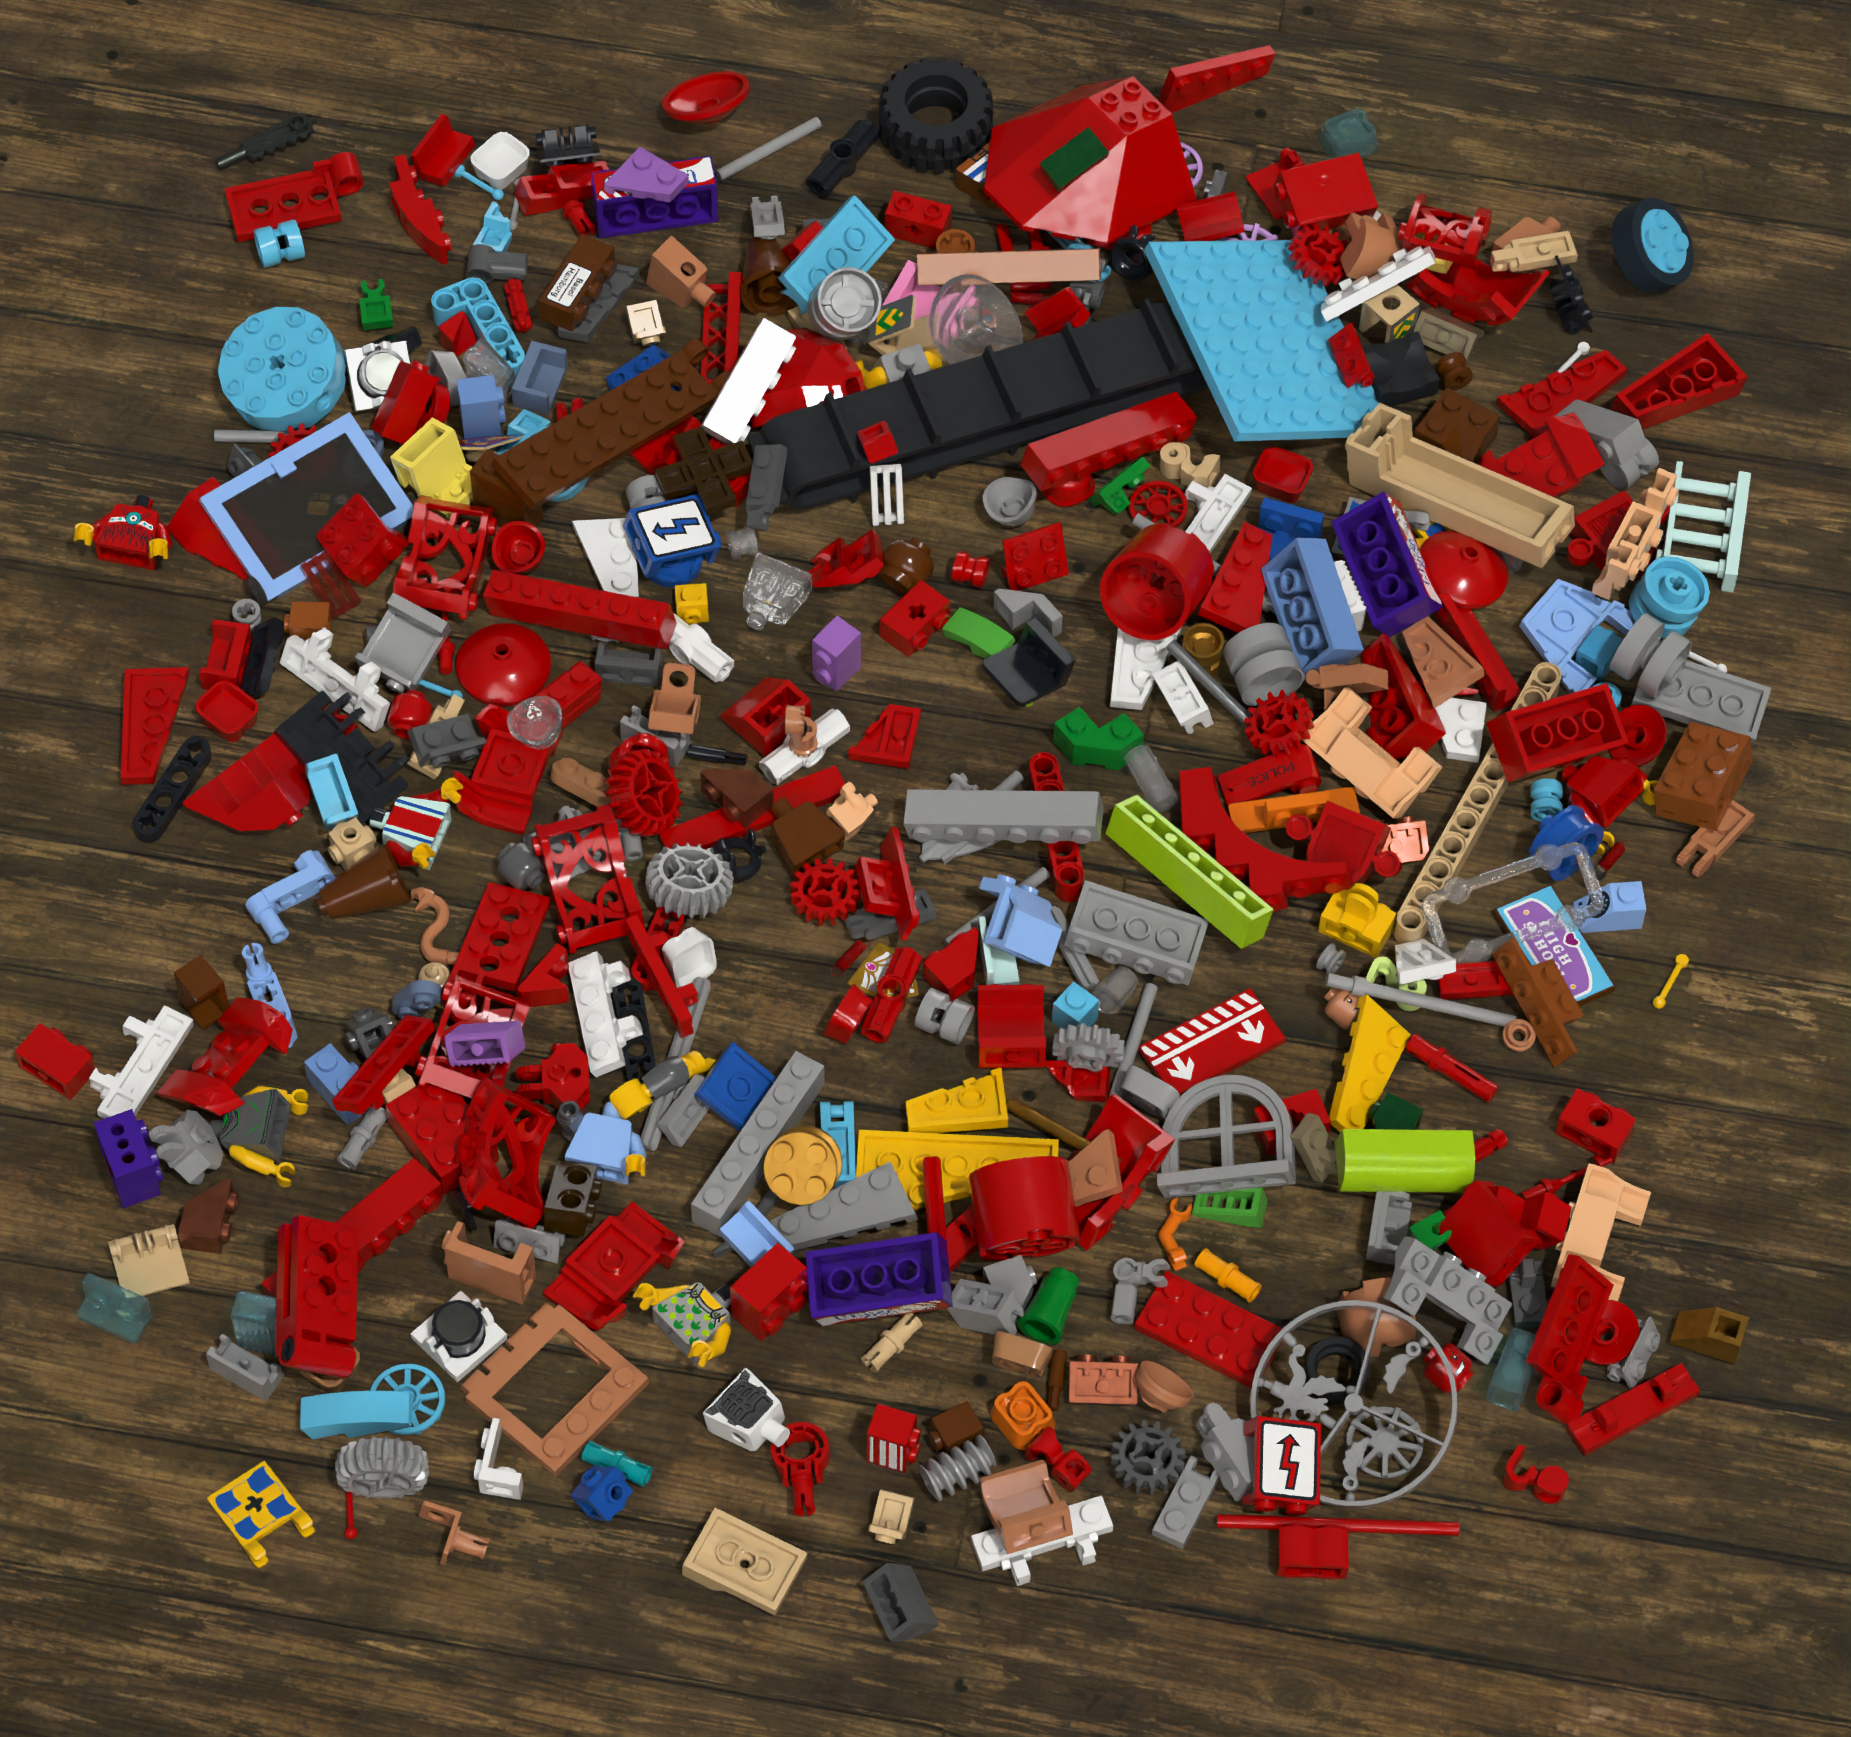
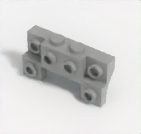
M1404 1236L1395 1253L1394 1274L1383 1299L1392 1302L1404 1310L1406 1314L1415 1317L1424 1298H1426L1456 1319L1467 1322L1457 1347L1478 1359L1477 1361L1488 1365L1504 1336L1498 1332V1329L1512 1303L1495 1292L1496 1289L1485 1283L1487 1277L1472 1268L1466 1270L1461 1267L1462 1260L1448 1252H1444L1441 1256L1417 1239Z

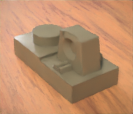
M1307 1113L1290 1138L1313 1181L1323 1183L1329 1174L1338 1175L1336 1152L1319 1116Z

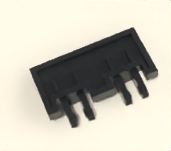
M322 690L279 725L273 733L304 767L309 762L334 754L338 755L358 811L357 819L363 826L370 820L375 808L382 810L407 789L409 785L400 775L391 783H388L387 780L409 760L405 755H402L395 759L384 771L376 764L393 750L395 744L391 740L387 741L366 759L365 757L375 748L357 727L347 736L344 734L366 712L361 707L355 709L345 720L339 723L333 715L341 708L346 707L352 697L347 692L323 711L330 704L331 699Z

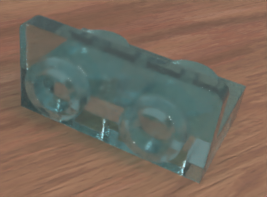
M88 1272L81 1283L85 1300L77 1312L78 1319L132 1343H136L152 1318L148 1298Z

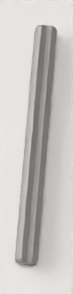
M694 978L693 985L698 992V1002L687 1008L692 1016L694 1033L681 1038L676 1030L667 1058L671 1056L680 1057L689 1053L711 988V983L708 979ZM677 1089L658 1099H653L640 1137L645 1150L655 1151L657 1149L663 1132L658 1122L671 1106L673 1094Z

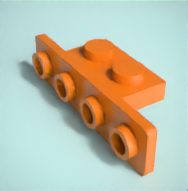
M1354 787L1233 803L1228 806L1230 818L1244 833L1286 828L1288 819L1296 814L1308 817L1313 824L1318 823L1327 800L1360 814Z

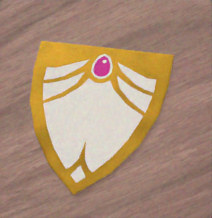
M879 941L847 984L851 986L855 984L864 993L875 997L878 982L885 975L895 951ZM916 978L907 998L919 995ZM891 992L887 993L886 995L889 997H895L898 994Z

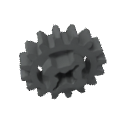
M1142 1420L1141 1428L1137 1429L1131 1423L1128 1427V1434L1122 1431L1118 1433V1442H1113L1111 1452L1114 1455H1111V1466H1117L1114 1473L1116 1478L1125 1477L1123 1483L1125 1488L1133 1483L1136 1485V1493L1139 1494L1143 1487L1148 1488L1150 1495H1154L1155 1487L1157 1486L1164 1492L1167 1491L1168 1480L1172 1483H1177L1179 1477L1177 1472H1183L1185 1462L1182 1460L1185 1459L1186 1452L1185 1449L1180 1448L1182 1441L1180 1437L1171 1438L1173 1431L1171 1427L1162 1431L1160 1430L1159 1421H1156L1152 1428L1148 1427L1146 1420ZM1132 1445L1133 1452L1129 1453L1128 1458H1125L1127 1449ZM1170 1456L1171 1462L1166 1469H1164L1163 1464L1167 1461V1458Z

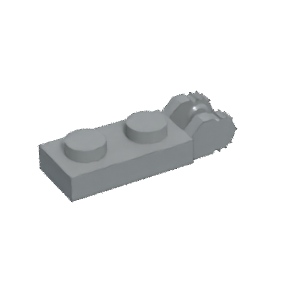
M771 196L769 202L763 203L760 202L759 197H752L751 217L754 237L774 239L778 235H785L781 201L778 202V196Z

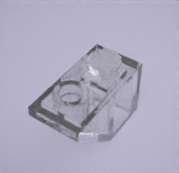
M480 338L475 346L470 347L464 355L463 363L465 364L467 378L494 375L496 387L502 386L505 404L512 394L511 389L515 381L514 370L485 339Z

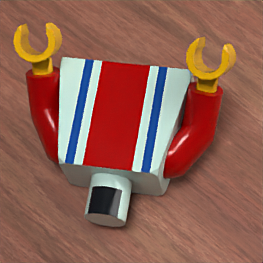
M448 778L443 782L441 788L410 797H398L391 812L378 808L373 810L370 826L383 830V844L388 846L399 867L420 866L423 869L430 870L452 820L450 804L448 802L451 800L453 803H458L461 800V795L456 791L463 789L464 786L455 778Z

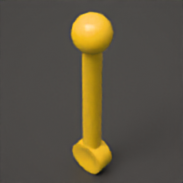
M1679 954L1676 957L1674 970L1660 995L1653 999L1655 1008L1661 1009L1665 1006V998L1680 970L1688 965L1689 958L1686 955Z

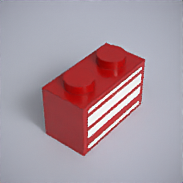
M877 1404L867 1431V1462L906 1474L909 1463H916L921 1444L918 1443L921 1429L917 1428V1415Z

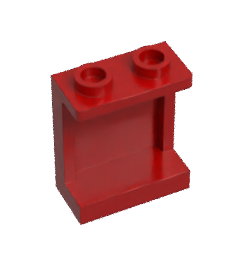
M1475 1180L1464 1188L1463 1195L1456 1204L1449 1207L1443 1213L1445 1220L1441 1223L1439 1234L1442 1235L1445 1231L1451 1230V1237L1446 1243L1462 1260L1463 1264L1467 1268H1472L1486 1276L1485 1283L1488 1285L1500 1287L1539 1243L1541 1238L1534 1230L1523 1229L1493 1194L1497 1188L1493 1182Z

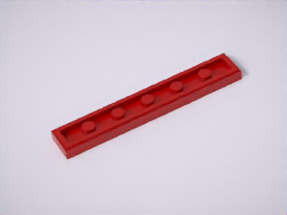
M834 765L773 788V804L785 797L794 809L807 801L813 803L818 808L834 802L840 797V790L846 783L837 766ZM721 808L668 828L659 834V839L663 847L669 849L673 847L674 843L682 847L688 842L690 846L694 847L701 843L702 848L707 850L720 838L727 839L745 836L748 834V829L752 828L754 832L771 826L777 818L769 809L744 829L737 821H730Z

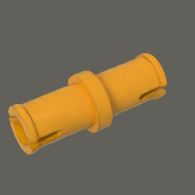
M1207 1248L1199 1254L1195 1261V1267L1200 1268L1218 1280L1217 1284L1219 1286L1230 1288L1249 1303L1257 1297L1262 1285L1240 1272L1239 1266L1233 1262L1228 1264Z

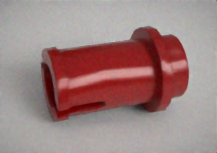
M577 199L567 202L563 207L564 218L571 221L579 236L581 234L588 236L585 232V227L592 236L596 232L597 227L586 213L585 204Z

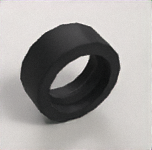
M1338 1336L1324 1338L1316 1343L1307 1355L1305 1367L1306 1383L1311 1378L1317 1379L1319 1377L1317 1366L1323 1358L1338 1355L1348 1358L1356 1365L1357 1377L1349 1385L1357 1386L1366 1352L1360 1344L1349 1338ZM1368 1362L1359 1396L1362 1395L1367 1387L1370 1362ZM1345 1390V1392L1328 1393L1322 1396L1313 1394V1396L1317 1399L1326 1398L1328 1400L1326 1404L1343 1405L1348 1394Z

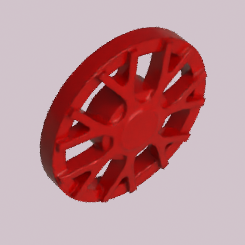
M1151 481L1138 487L1130 498L1129 512L1132 520L1139 513L1144 517L1149 516L1152 518L1151 521L1157 524V520L1165 519L1169 526L1177 528L1187 516L1188 502L1185 494L1180 488L1169 482ZM1159 488L1169 490L1167 496L1158 494ZM1145 491L1152 495L1147 500L1141 495ZM1179 497L1182 503L1171 506V500ZM1134 505L1146 506V510L1135 511ZM1170 512L1181 514L1177 519L1169 516Z

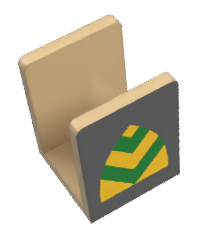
M1396 284L1362 303L1359 330L1364 333L1378 321L1382 320L1387 325L1385 343L1400 339L1409 333H1413L1418 319L1420 304ZM1392 298H1396L1400 303V306L1395 310H1391Z
M913 295L883 305L878 317L869 326L868 344L882 355L916 344H920L923 351L935 347L938 316L935 313H931L914 320L916 297Z

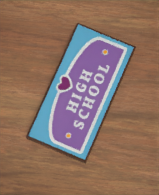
M1551 884L1494 909L1493 915L1508 939L1516 938L1531 966L1550 959L1554 960L1579 1007L1615 991V984Z

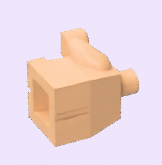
M851 782L842 786L840 790L841 796L834 801L825 813L844 832V843L859 832L874 810L873 807L878 804L873 794H869L865 798L861 793L855 794L856 789Z

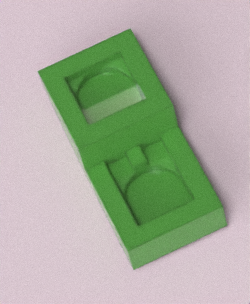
M961 607L942 627L946 638L969 645L974 655L985 659L1011 647L1015 642L1014 636L995 623Z

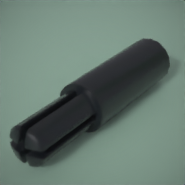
M690 744L688 749V758L740 765H746L747 761L726 758V756L748 759L747 754L729 752L726 749Z

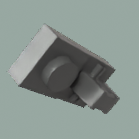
M1524 1259L1508 1277L1514 1328L1540 1327L1547 1309L1541 1261H1534V1259Z

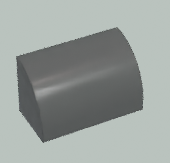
M886 1563L862 1581L890 1641L910 1640L939 1626L912 1566Z

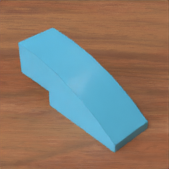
M351 1391L301 1398L300 1429L311 1439L342 1433L348 1438H354L412 1426V1394L410 1392Z

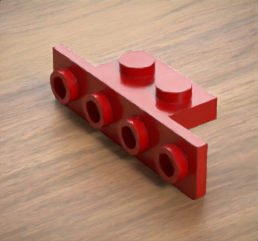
M891 827L880 846L882 860L860 856L855 867L865 911L895 916L900 940L906 941L913 928L915 929L918 926L920 912L916 908L914 900L915 890L911 886L909 878V865L906 863L904 856V842L901 841L898 828Z

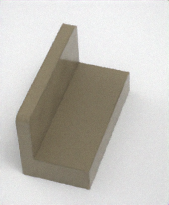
M1433 308L1421 311L1413 331L1419 332L1423 345L1446 355L1453 352L1463 353L1466 362H1469L1477 339L1483 337L1485 332L1480 328Z

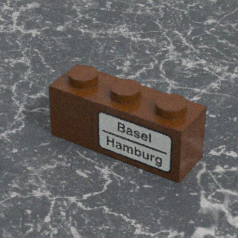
M581 234L538 300L540 319L573 332L578 322L582 323L585 320L591 302L600 297L606 279L611 278L616 271L617 261H615L614 247Z

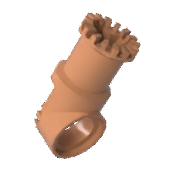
M787 705L785 734L790 736V750L794 751L797 757H805L806 755L809 757L811 753L817 750V725L811 718L803 716L805 715V706Z

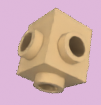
M355 817L348 822L339 823L328 833L330 846L327 849L336 864L340 863L343 869L346 870L374 849L376 837L368 825L363 827Z

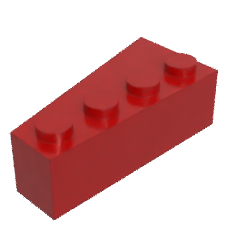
M1706 333L1616 394L1610 410L1639 419L1643 430L1740 395L1748 376L1718 343Z

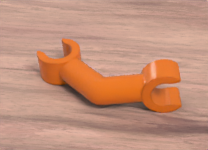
M1178 1197L1171 1201L1170 1215L1158 1234L1174 1271L1187 1267L1184 1261L1187 1257L1182 1247H1179L1173 1234L1181 1222H1186L1190 1219L1192 1204L1184 1212L1175 1210L1178 1206Z

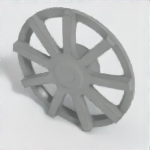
M1370 1407V1409L1381 1414L1393 1415L1391 1419L1396 1421L1398 1418H1401L1410 1425L1409 1427L1421 1432L1418 1422H1415L1411 1416L1401 1411V1408ZM1362 1412L1351 1422L1347 1432L1346 1445L1347 1450H1349L1353 1442L1361 1441H1352L1355 1429L1369 1435L1370 1442L1368 1446L1371 1447V1451L1363 1459V1464L1359 1468L1375 1477L1394 1478L1406 1474L1416 1466L1423 1452V1439L1416 1436L1417 1444L1400 1441V1438L1409 1434V1432L1403 1429L1395 1432V1426L1390 1423L1387 1428H1384L1379 1418ZM1372 1416L1377 1430L1374 1431L1361 1422ZM1398 1448L1415 1451L1416 1454L1413 1460L1408 1463L1400 1454ZM1375 1456L1382 1458V1472L1366 1467ZM1394 1456L1403 1469L1388 1473V1458Z

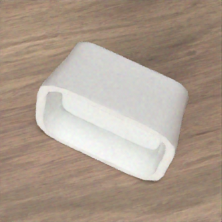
M499 132L473 152L471 164L477 177L487 181L492 188L502 190L527 169L530 156L529 149L511 134Z
M694 927L688 928L679 936L671 938L662 947L665 967L676 988L693 983L696 977L707 978L716 969L717 961L713 941Z

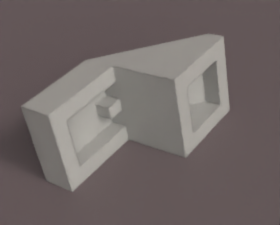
M1007 589L994 591L993 609L1012 630L1029 619L1036 618L1050 631L1053 637L1062 633L1063 616L1044 594Z

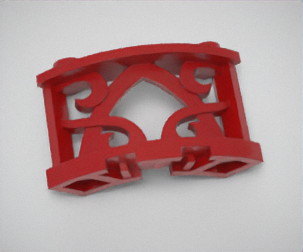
M1419 193L1413 202L1408 223L1402 222L1400 226L1398 240L1402 241V248L1405 247L1408 253L1419 246L1422 249L1430 246L1435 258L1459 263L1461 267L1473 270L1480 246L1485 247L1492 222V210L1478 207L1474 217L1456 212L1450 213L1427 206V194ZM1425 233L1424 240L1415 238L1416 234ZM1435 235H1437V240L1435 242H1431V240L1434 239Z
M420 495L414 502L408 542L413 545V548L407 557H403L400 569L394 580L393 592L419 607L459 613L460 619L463 620L468 618L470 611L476 612L479 598L477 591L485 564L490 536H495L498 519L493 517L494 508L438 500L430 496ZM431 509L452 512L449 522L432 512ZM460 514L480 517V524L476 533L470 534L467 532L470 527V520L463 522L459 531L455 529ZM435 538L439 543L435 546H430L427 544V540ZM450 542L460 555L464 567L456 574L438 581L436 571L429 564L421 560L440 555ZM477 547L475 557H473L469 548ZM423 574L428 575L432 583L427 582V577L424 579H419L418 577Z
M609 804L599 806L597 811L542 826L541 823L534 825L536 837L531 838L535 856H541L549 890L560 925H556L560 944H567L570 954L577 953L576 948L627 935L625 919L636 914L645 928L641 906L631 877H627L623 861H625L617 821ZM600 825V827L590 832L583 839L578 830ZM571 833L576 843L575 848L572 850L568 842L560 840L564 848L563 852L560 854L553 852L549 838ZM592 847L594 856L597 851L601 850L605 853L606 859L598 863L592 859L588 850ZM582 857L585 863L593 870L613 874L614 879L606 882L599 890L596 905L578 897L567 887L571 874ZM553 864L563 865L558 880L556 879ZM608 892L615 893L618 900L616 902L608 900L607 907H603L604 895ZM563 900L574 907L568 915ZM591 915L597 917V926L578 931L574 930L573 921L575 919H582L585 922V928L590 923ZM604 919L616 920L604 924Z
M456 975L453 983L446 982L441 996V1000L445 1001L446 1004L427 1057H420L415 1075L421 1076L418 1086L425 1087L427 1082L473 1098L485 1076L503 1087L511 1061L508 1064L506 1062L502 1064L500 1062L497 1064L492 1062L490 1065L488 1063L484 1065L480 1063L478 1066L476 1064L472 1066L469 1064L464 1066L462 1064L460 1067L458 1065L452 1067L449 1063L445 1035H448L459 1024L519 1020L523 1028L531 1001L521 997L517 998ZM463 989L483 996L482 1012L475 1014L476 1003L472 997H470L467 1009L459 1007L458 999ZM493 999L513 1006L514 1009L501 1008L489 1010L490 1000ZM450 1015L455 1024L444 1031ZM438 1047L440 1048L443 1056L436 1057ZM477 1068H483L488 1074L482 1073L479 1069L476 1071V1074L473 1071Z
M485 1076L477 1088L465 1115L470 1118L466 1134H460L457 1161L462 1163V1175L458 1177L466 1200L472 1207L481 1210L484 1205L517 1220L520 1226L533 1229L536 1223L541 1220L545 1207V1201L539 1187L540 1158L556 1119L544 1106L498 1085L494 1080ZM506 1100L515 1104L510 1111L504 1105ZM522 1109L531 1112L529 1118L514 1123ZM504 1138L512 1159V1170L502 1179L496 1164L490 1158V1146L499 1143Z

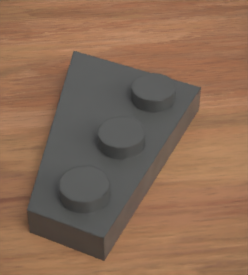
M617 264L614 275L611 278H607L604 282L600 297L597 300H593L589 305L585 320L582 323L578 322L573 332L559 327L558 337L588 343L638 279L640 268Z

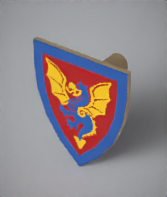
M524 435L482 436L459 439L458 441L462 450H468L466 453L467 461L477 462L487 449L497 454L496 447L520 440Z

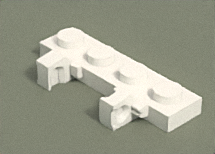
M1419 246L1408 253L1404 247L1393 253L1396 262L1391 261L1384 264L1378 269L1379 273L1369 279L1367 276H1363L1353 281L1352 278L1348 277L1341 281L1339 285L1342 291L1338 290L1329 294L1323 299L1324 303L1321 304V313L1326 322L1435 264V255L1430 246L1424 249Z
M1224 474L1216 487L1209 486L1206 488L1192 481L1186 489L1185 496L1187 500L1190 499L1196 504V507H1198L1197 511L1199 512L1185 532L1195 534L1205 544L1211 554L1251 495L1252 488L1227 474Z
M325 627L316 633L313 632L311 638L306 641L296 634L287 638L280 660L282 666L318 692L323 690L332 702H335L348 692L352 699L342 709L351 714L355 709L361 707L366 713L358 721L374 732L383 727L390 702L377 694L379 687L375 684L379 680L381 673L379 666L369 662L360 667L358 674L354 676L330 660L331 654L326 652L332 645L334 634Z
M596 951L568 964L590 1072L595 1077H599L626 1066L622 1047L627 1045L626 1041L643 1035L641 1023L633 1015L617 1020L614 1014L610 993L613 992V987L631 980L629 969L622 961L604 964L602 956Z
M165 1005L154 1021L148 1019L144 1023L131 1016L127 1018L122 1028L123 1034H130L135 1037L137 1048L121 1073L117 1072L115 1077L110 1074L103 1075L98 1072L97 1068L89 1077L90 1087L100 1092V1098L103 1099L97 1109L98 1116L105 1119L130 1109L133 1110L135 1116L137 1115L194 1026L192 1018Z
M1102 1495L1068 1506L1073 1535L1007 1554L995 1529L972 1535L971 1543L982 1572L999 1566L1002 1567L1003 1571L1011 1569L1016 1586H1020L1030 1582L1031 1574L1026 1563L1027 1560L1032 1559L1034 1555L1067 1546V1548L1075 1546L1082 1566L1096 1562V1552L1093 1543L1098 1541L1099 1535L1113 1531V1523Z

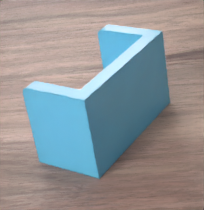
M334 754L307 763L305 773L325 830H331L339 823L348 822L355 817L358 818V811L338 755Z

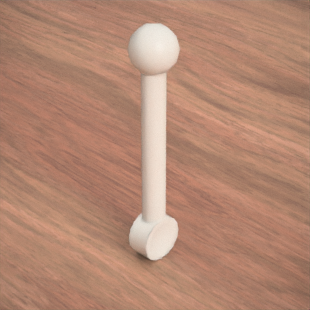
M1580 342L1577 346V351L1557 371L1559 373L1566 371L1581 355H1586L1590 349L1589 344Z
M1690 651L1689 658L1709 668L1727 673L1726 665H1717Z

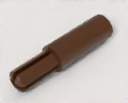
M1061 1349L1053 1350L1047 1401L1051 1411L1059 1409L1060 1394L1064 1384L1068 1353Z

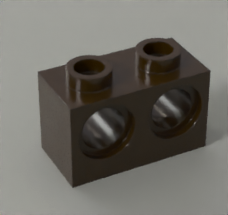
M557 1160L544 1207V1231L584 1236L587 1223L593 1224L596 1204H593L594 1199L599 1200L601 1196L602 1180H597L596 1165Z

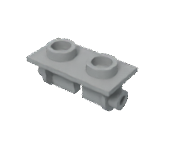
M511 1217L506 1219L500 1218V1220L495 1222L493 1247L516 1253L520 1243L533 1247L534 1258L558 1264L560 1247L564 1245L566 1234L544 1231V1227L539 1225L534 1230L520 1226L519 1222Z
M1648 1317L1646 1323L1637 1319L1640 1334L1630 1355L1624 1360L1610 1364L1607 1367V1377L1614 1382L1624 1379L1629 1390L1633 1389L1638 1380L1643 1378L1646 1364L1652 1352L1657 1350L1660 1343V1334L1652 1317Z

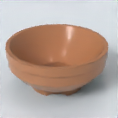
M1148 1360L1140 1363L1135 1374L1136 1382L1140 1389L1138 1393L1146 1404L1162 1412H1167L1168 1410L1184 1408L1194 1397L1193 1390L1173 1371Z

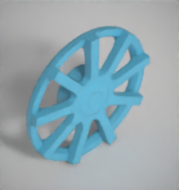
M416 1364L396 1365L382 1372L373 1382L370 1391H376L378 1385L384 1379L394 1391L410 1392L412 1394V1424L414 1427L389 1430L390 1434L419 1435L441 1418L445 1406V1390L437 1375L428 1368ZM405 1369L404 1384L398 1386L389 1374ZM411 1369L426 1374L416 1386L410 1384ZM432 1379L438 1391L420 1394V1391ZM439 1399L436 1411L421 1403L422 1401ZM419 1410L430 1416V1418L419 1425L415 1411Z

